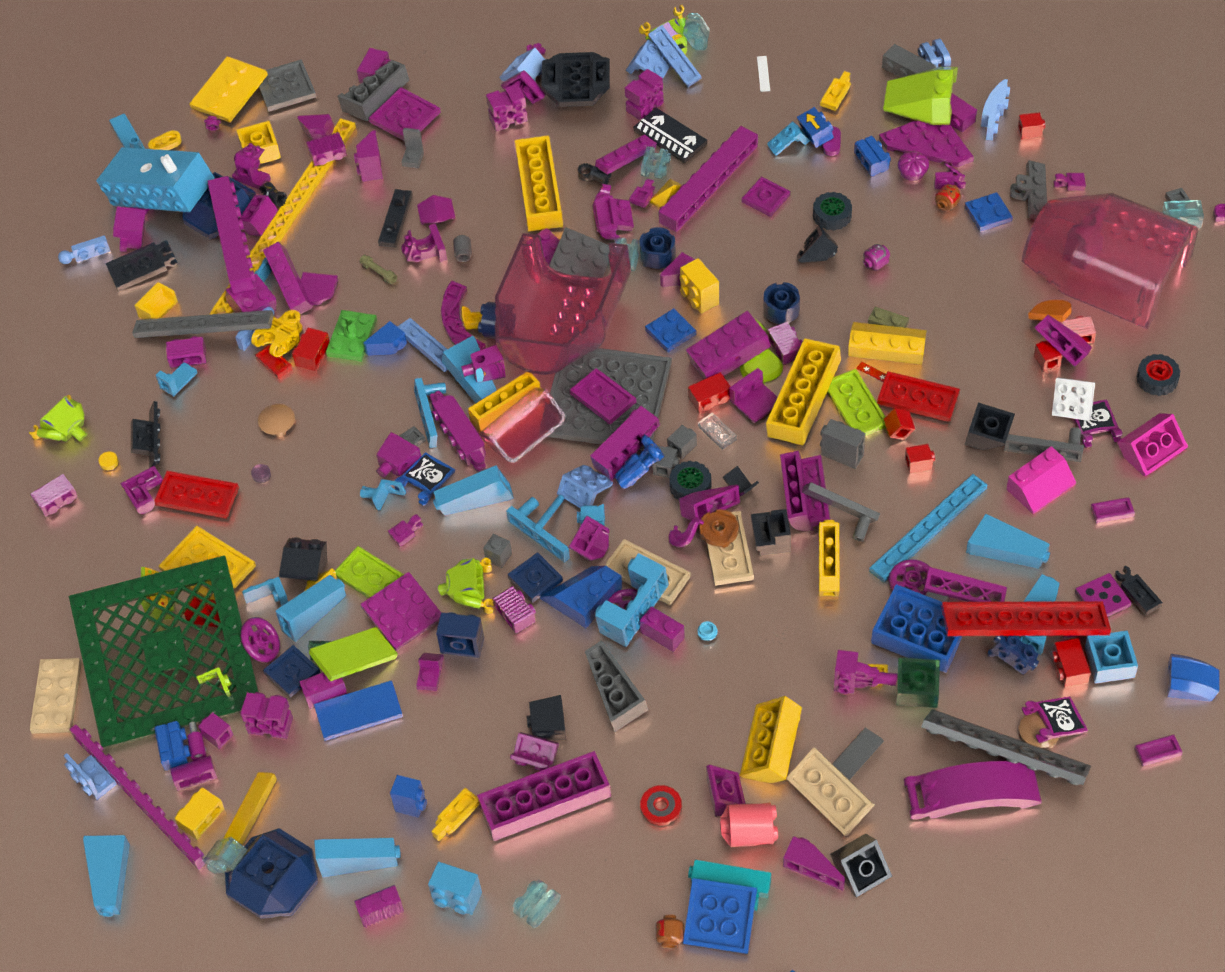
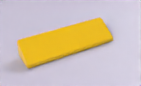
M257 773L221 841L222 845L241 850L277 781L274 773Z

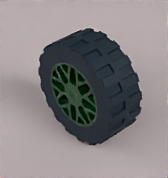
M826 192L816 198L813 203V220L822 229L840 230L850 223L852 204L847 196L842 195V193Z
M697 461L677 464L671 470L669 476L670 492L674 495L675 499L679 500V498L693 492L711 489L712 481L709 469Z

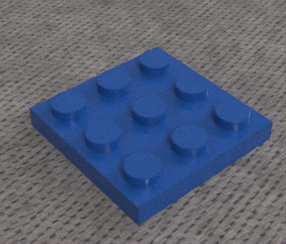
M693 878L683 944L748 954L757 888Z

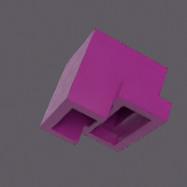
M117 206L113 237L120 238L119 252L127 253V248H142L146 210Z

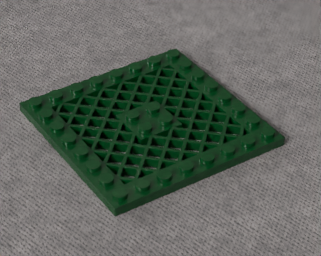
M225 555L69 596L100 743L103 749L155 736L154 728L156 726L167 725L171 722L177 721L181 728L189 727L190 722L200 724L212 712L219 718L241 713L246 694L259 692L250 655L244 649L241 641L242 621ZM196 585L195 588L193 589V591H191V590H189L188 588H186V587H190V586ZM201 586L209 589L205 598L197 594ZM176 590L173 596L167 593ZM182 590L190 594L185 603L177 599ZM213 593H214V597H215L216 604H214V603H212L211 601H209V599H210V597L212 596ZM157 595L154 601L147 598ZM162 596L170 599L165 608L158 604ZM194 597L202 601L197 610L189 606ZM137 600L134 606L128 604V602ZM143 601L150 604L146 613L138 609ZM174 603L182 606L177 615L169 611ZM206 604L214 608L209 616L201 612ZM117 606L114 612L108 608ZM123 606L131 609L126 618L119 615ZM155 607L163 611L158 620L150 616ZM186 609L194 613L190 621L182 618ZM103 611L111 614L107 623L99 620ZM135 612L143 616L138 625L130 621ZM217 612L221 623L213 619ZM167 614L175 618L170 627L162 623ZM198 616L206 619L202 628L194 625ZM115 618L123 621L118 630L111 627ZM147 619L155 623L150 632L142 628ZM179 621L187 625L183 632L180 626L175 627ZM96 623H98V624H100L101 626H103V629L101 630L100 633H98V628H97V624H96ZM210 623L218 626L214 635L205 631ZM127 625L135 628L130 637L122 633ZM159 626L166 629L163 631L156 632ZM190 628L199 632L194 640L186 636ZM107 630L115 633L111 642L103 639ZM139 631L146 634L140 636L142 644L134 640ZM221 631H223L225 642L217 638ZM203 634L211 638L206 647L198 643ZM120 636L128 640L123 649L115 645ZM184 640L191 643L187 651L185 648ZM215 641L223 645L218 654L210 650ZM101 642L108 645L104 652L102 651ZM132 643L140 647L134 656L127 652ZM195 646L203 650L198 659L190 655ZM112 648L120 652L115 661L107 657ZM226 649L228 651L229 660L222 657ZM143 651L146 662L139 659ZM207 653L215 657L210 666L202 662ZM124 655L132 659L127 668L119 664ZM188 659L196 662L191 671L183 668L190 666ZM219 660L227 664L222 672L223 675L227 674L230 668H232L234 679L228 677L232 683L229 687L232 695L230 697H227L225 691L219 688L221 684L220 679L217 680L215 685L208 681L202 684L199 683L195 690L187 686L192 677L197 679L198 675L194 673L200 665L208 669V672L213 670ZM105 661L112 664L108 672L106 669ZM136 662L144 666L139 675L131 671ZM116 667L124 671L119 680L111 676ZM147 670L150 676L155 675L151 682L143 678ZM174 670L171 676L164 673ZM180 670L188 674L183 683L175 679ZM128 674L136 678L131 687L123 683ZM160 675L168 679L163 689L155 685ZM109 679L116 683L112 691ZM140 681L148 685L143 694L135 690ZM172 682L180 686L175 695L167 691ZM204 684L212 688L207 697L199 693ZM120 686L128 690L123 699L115 695ZM152 688L160 691L155 701L147 697ZM184 689L192 693L188 702L179 698ZM216 691L223 694L221 696L213 697ZM132 693L140 697L135 706L127 702ZM164 695L172 698L167 708L159 704ZM196 696L203 699L202 701L193 703ZM113 698L121 702L116 710ZM144 700L153 704L147 713L139 709ZM176 702L183 704V706L173 708ZM125 705L133 709L128 718L119 714ZM156 707H159L162 710H164L161 712L153 713ZM137 712L144 715L133 719ZM117 717L123 720V722L118 723Z

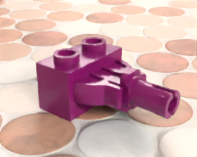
M838 650L834 691L841 694H854L855 688L868 686L875 688L878 684L896 686L898 674L879 672L878 667H870L867 664L858 662V652Z

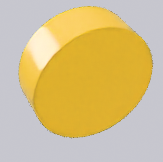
M108 451L100 455L99 464L103 470H113L118 466L119 460L114 452Z

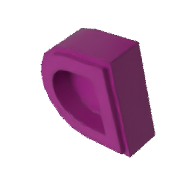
M1225 204L1215 206L1213 211L1215 222L1225 221Z

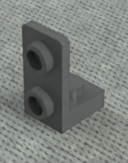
M404 128L403 135L406 150L402 159V166L419 169L424 155L421 132L418 129Z

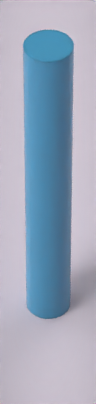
M562 495L557 496L536 523L535 529L537 531L542 530L564 501Z

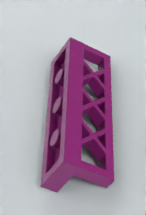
M932 567L928 568L924 579V591L966 602H992L991 600L1005 602L1007 587ZM930 584L938 585L940 587L937 588L934 586H930Z

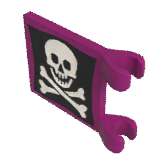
M1107 399L1093 402L1091 420L1074 419L1077 427L1081 429L1082 442L1085 448L1092 447L1093 437L1091 434L1111 431L1114 442L1121 440L1122 430L1117 425Z
M1070 696L1039 702L1027 701L1025 703L1026 707H1022L1024 715H1030L1038 711L1046 728L1040 729V734L1036 735L1039 743L1053 738L1087 733L1088 731Z

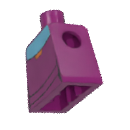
M499 344L472 353L470 355L471 363L461 366L463 376L466 377L474 374L476 382L506 378L504 359Z

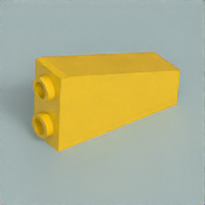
M824 520L819 522L818 532L819 596L839 597V522Z

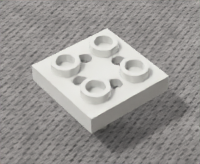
M1056 378L1052 416L1091 420L1095 382Z

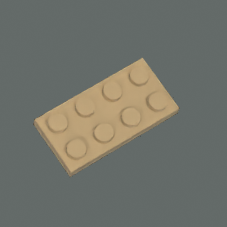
M741 511L731 512L738 522L739 533L737 538L728 547L722 548L707 543L715 585L754 580ZM722 525L714 527L718 531L723 530Z
M623 539L604 566L620 574L622 581L631 585L627 567L632 558L635 559L638 553L666 567L669 586L659 600L671 605L690 579L691 572Z
M80 658L40 659L30 723V732L32 734L71 732L70 728L73 726L82 663Z
M815 747L786 778L845 836L854 829L875 805Z

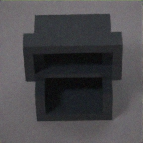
M786 509L773 510L771 514L770 512L751 514L756 551H759L760 556L791 552V532Z

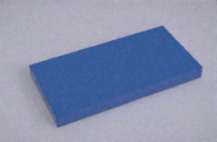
M392 680L314 704L324 741L403 717Z

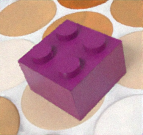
M257 273L255 274L256 281H253L254 289L233 294L231 287L226 289V302L235 313L262 311L266 307H272L274 312L277 311L275 296Z

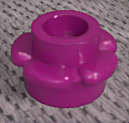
M209 116L204 120L205 128L210 131L218 130L221 121L215 116Z

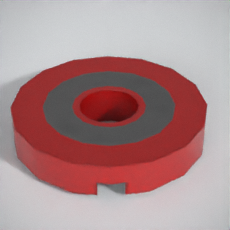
M657 785L651 787L643 794L640 800L641 813L653 825H669L670 822L677 820L681 814V797L676 790L669 786ZM664 802L667 806L665 809H657L656 804Z

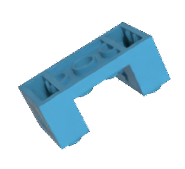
M640 553L637 554L635 559L632 558L627 567L631 586L638 589L635 599L628 603L626 610L605 600L603 605H599L595 612L599 633L625 647L628 646L639 630L640 619L651 606L654 607L669 586L666 567Z

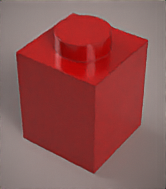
M1040 112L1019 115L1018 130L1021 139L1042 137L1046 125L1045 120L1041 118Z
M1041 341L1035 345L1034 357L1043 372L1061 366L1062 354L1049 341Z
M894 408L884 418L889 437L905 440L915 430L909 411Z
M929 444L906 448L905 461L909 474L932 470L935 454L934 451L930 450Z

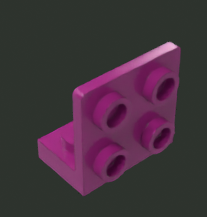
M759 368L730 387V402L753 423L769 414L778 398L763 384V372Z

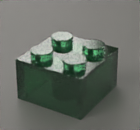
M898 658L896 705L937 708L940 660Z

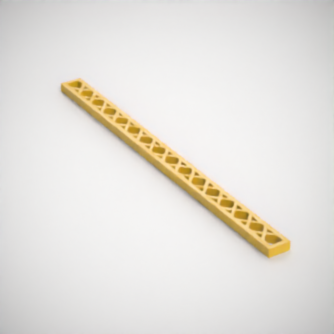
M340 118L335 125L333 133L339 132L345 145L356 129V124ZM343 126L348 128L346 130L341 131V128ZM334 160L320 166H314L311 161L287 197L286 204H283L284 206H281L250 252V255H248L247 258L251 257L252 262L259 260V263L254 264L250 271L253 270L255 273L266 257L264 252H259L260 249L269 247L276 242H281ZM317 174L316 177L309 178V176ZM309 186L308 189L300 190L303 187ZM301 198L300 201L292 202L295 199ZM293 210L292 213L284 215L285 212ZM285 223L283 226L276 228L277 224ZM276 235L275 238L268 240V237ZM226 290L209 315L224 311L225 313L234 312L228 303L225 304Z

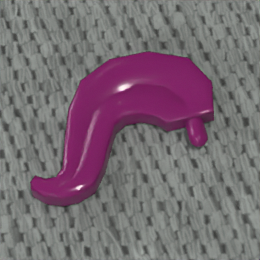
M700 518L692 519L683 533L677 530L678 526L675 525L674 529L670 530L668 536L669 543L677 548L685 547L693 539L698 525H703L704 521Z

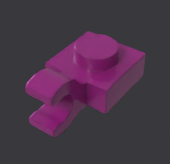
M935 172L934 189H940L945 184L955 185L959 189H964L966 182H964L965 175H953V172Z
M1060 173L1055 174L1054 187H1067V191H1085L1084 173H1066V176Z
M647 179L643 187L637 186L629 198L630 203L646 208L654 196L655 186H652L654 180Z
M415 514L407 524L403 520L388 530V533L398 546L401 547L416 537L414 531L423 526L421 523L422 519Z

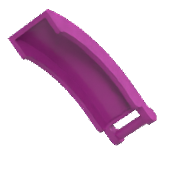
M987 761L967 763L938 769L918 776H908L903 779L909 795L910 817L914 820L928 816L934 819L977 808L1008 806L1024 809L1042 804L1035 770L1027 768L1025 764L1020 762ZM921 785L924 808H919L915 786Z

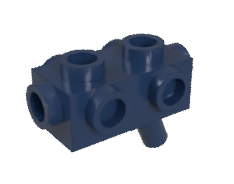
M995 636L992 641L994 645L992 649L988 650L989 657L998 656L1023 675L1029 670L1033 671L1039 664L1037 660L1039 654L1035 652L1034 647L1031 644L1023 643L1018 639V636Z

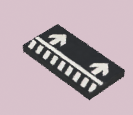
M658 108L652 110L633 126L636 133L641 136L646 135L656 142L658 147L683 163H686L707 145L706 138Z

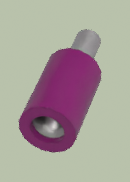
M190 722V734L187 735L191 759L197 760L206 757V747L204 746L202 733L197 732L196 723Z

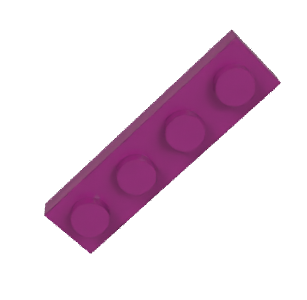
M643 135L597 159L595 166L608 175L656 149L657 143Z

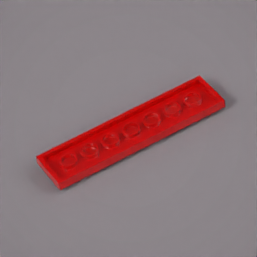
M1103 601L942 602L941 606L947 636L1110 635L1111 632Z

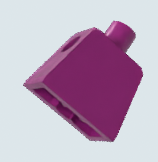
M391 432L377 452L376 456L380 467L376 472L382 478H385L390 472L396 476H402L421 457L420 448Z

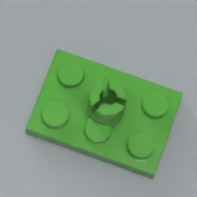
M341 310L326 350L327 356L362 362L365 354L363 342L372 335L377 321L376 315Z

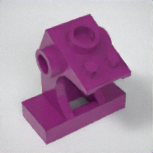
M249 143L248 146L238 151L234 155L236 170L232 174V178L256 189H259L265 182L270 181V174L257 170L260 165L259 157L265 149Z
M436 224L429 225L430 234L424 239L417 240L415 237H412L410 230H408L407 235H404L405 241L401 246V250L407 261L419 262L435 256L439 257L440 262L447 260L446 249Z

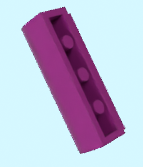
M799 451L780 454L788 520L796 530L814 531L813 526L819 525V522L831 520L829 504L802 493L804 485L810 482L826 489L822 457L818 455L802 459Z

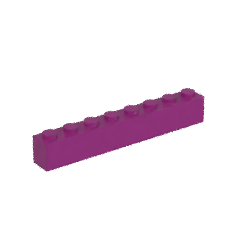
M743 126L733 131L730 138L724 141L721 147L712 153L706 163L704 162L700 169L691 175L687 183L683 184L680 190L671 196L665 206L659 209V223L677 232L758 147V134Z
M228 176L208 180L232 292L235 294L254 289L253 281H256L254 271H250L253 265L251 257L247 258L250 255L248 244L244 245L247 242L245 232L241 231L244 230L242 219L239 220V217L242 216L240 208L236 207V205H239L237 195H233L236 192L234 182L230 183Z

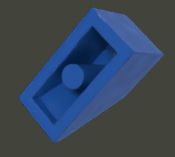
M389 321L363 344L365 353L368 356L393 355L403 349L407 341L405 332Z

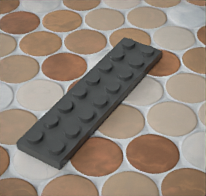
M934 709L929 712L922 724V728H925L931 734L937 735L939 733L946 736L950 741H961L970 748L986 750V753L992 756L1000 755L1006 757V760L1009 762L1025 764L1031 770L1045 771L1047 775L1054 778L1062 777L1073 785H1084L1091 765Z

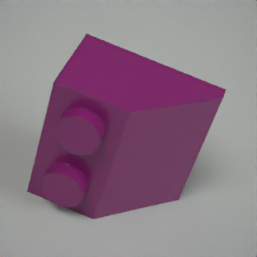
M373 130L356 145L357 153H354L355 164L359 163V165H356L357 174L361 175L362 182L383 179L376 131Z

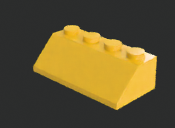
M853 322L848 356L922 365L927 330Z
M786 696L756 704L740 777L766 783L786 780L800 720L801 706Z

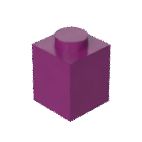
M213 712L208 717H205L198 726L202 736L218 749L233 736L230 725Z

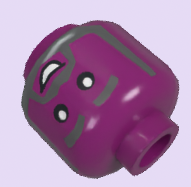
M874 244L863 253V264L866 268L877 271L888 264L890 252L884 245Z

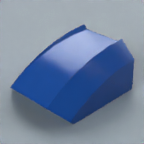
M1177 654L1170 655L1168 661V697L1212 701L1219 693V669L1199 659Z

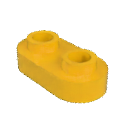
M168 131L151 139L148 147L149 149L171 150L179 146L182 139L178 131Z

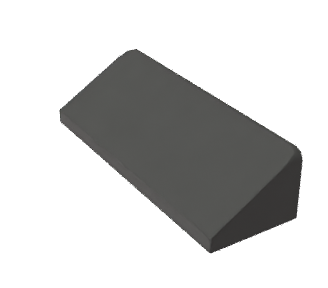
M865 727L833 762V765L850 780L884 740Z

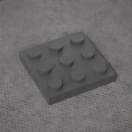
M302 59L266 70L268 75L259 86L268 112L316 98V92Z
M565 227L547 271L597 291L615 247Z

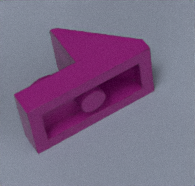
M423 653L418 660L420 670L416 685L417 690L437 691L444 658L443 654Z

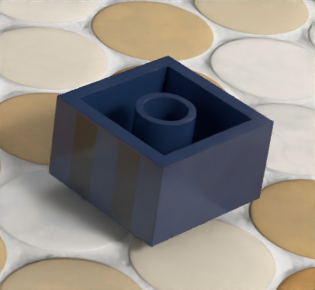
M453 612L441 613L436 632L440 653L480 658L484 642L481 617L458 615Z

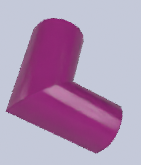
M525 70L505 80L500 85L505 90L507 87L518 84L522 93L532 104L543 99L546 95Z
M152 466L120 484L138 513L146 514L155 506V502L148 491L161 485L163 479L155 466Z

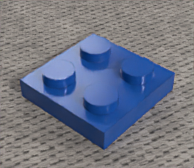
M997 192L965 202V209L980 232L1012 222L1013 216Z
M674 308L645 326V331L667 353L696 335V329Z

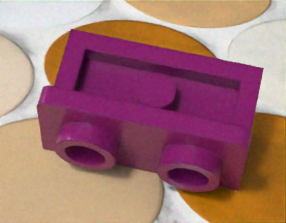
M519 732L514 753L510 755V759L515 760V763L518 765L527 766V764L535 766L534 769L542 771L554 766L559 743Z

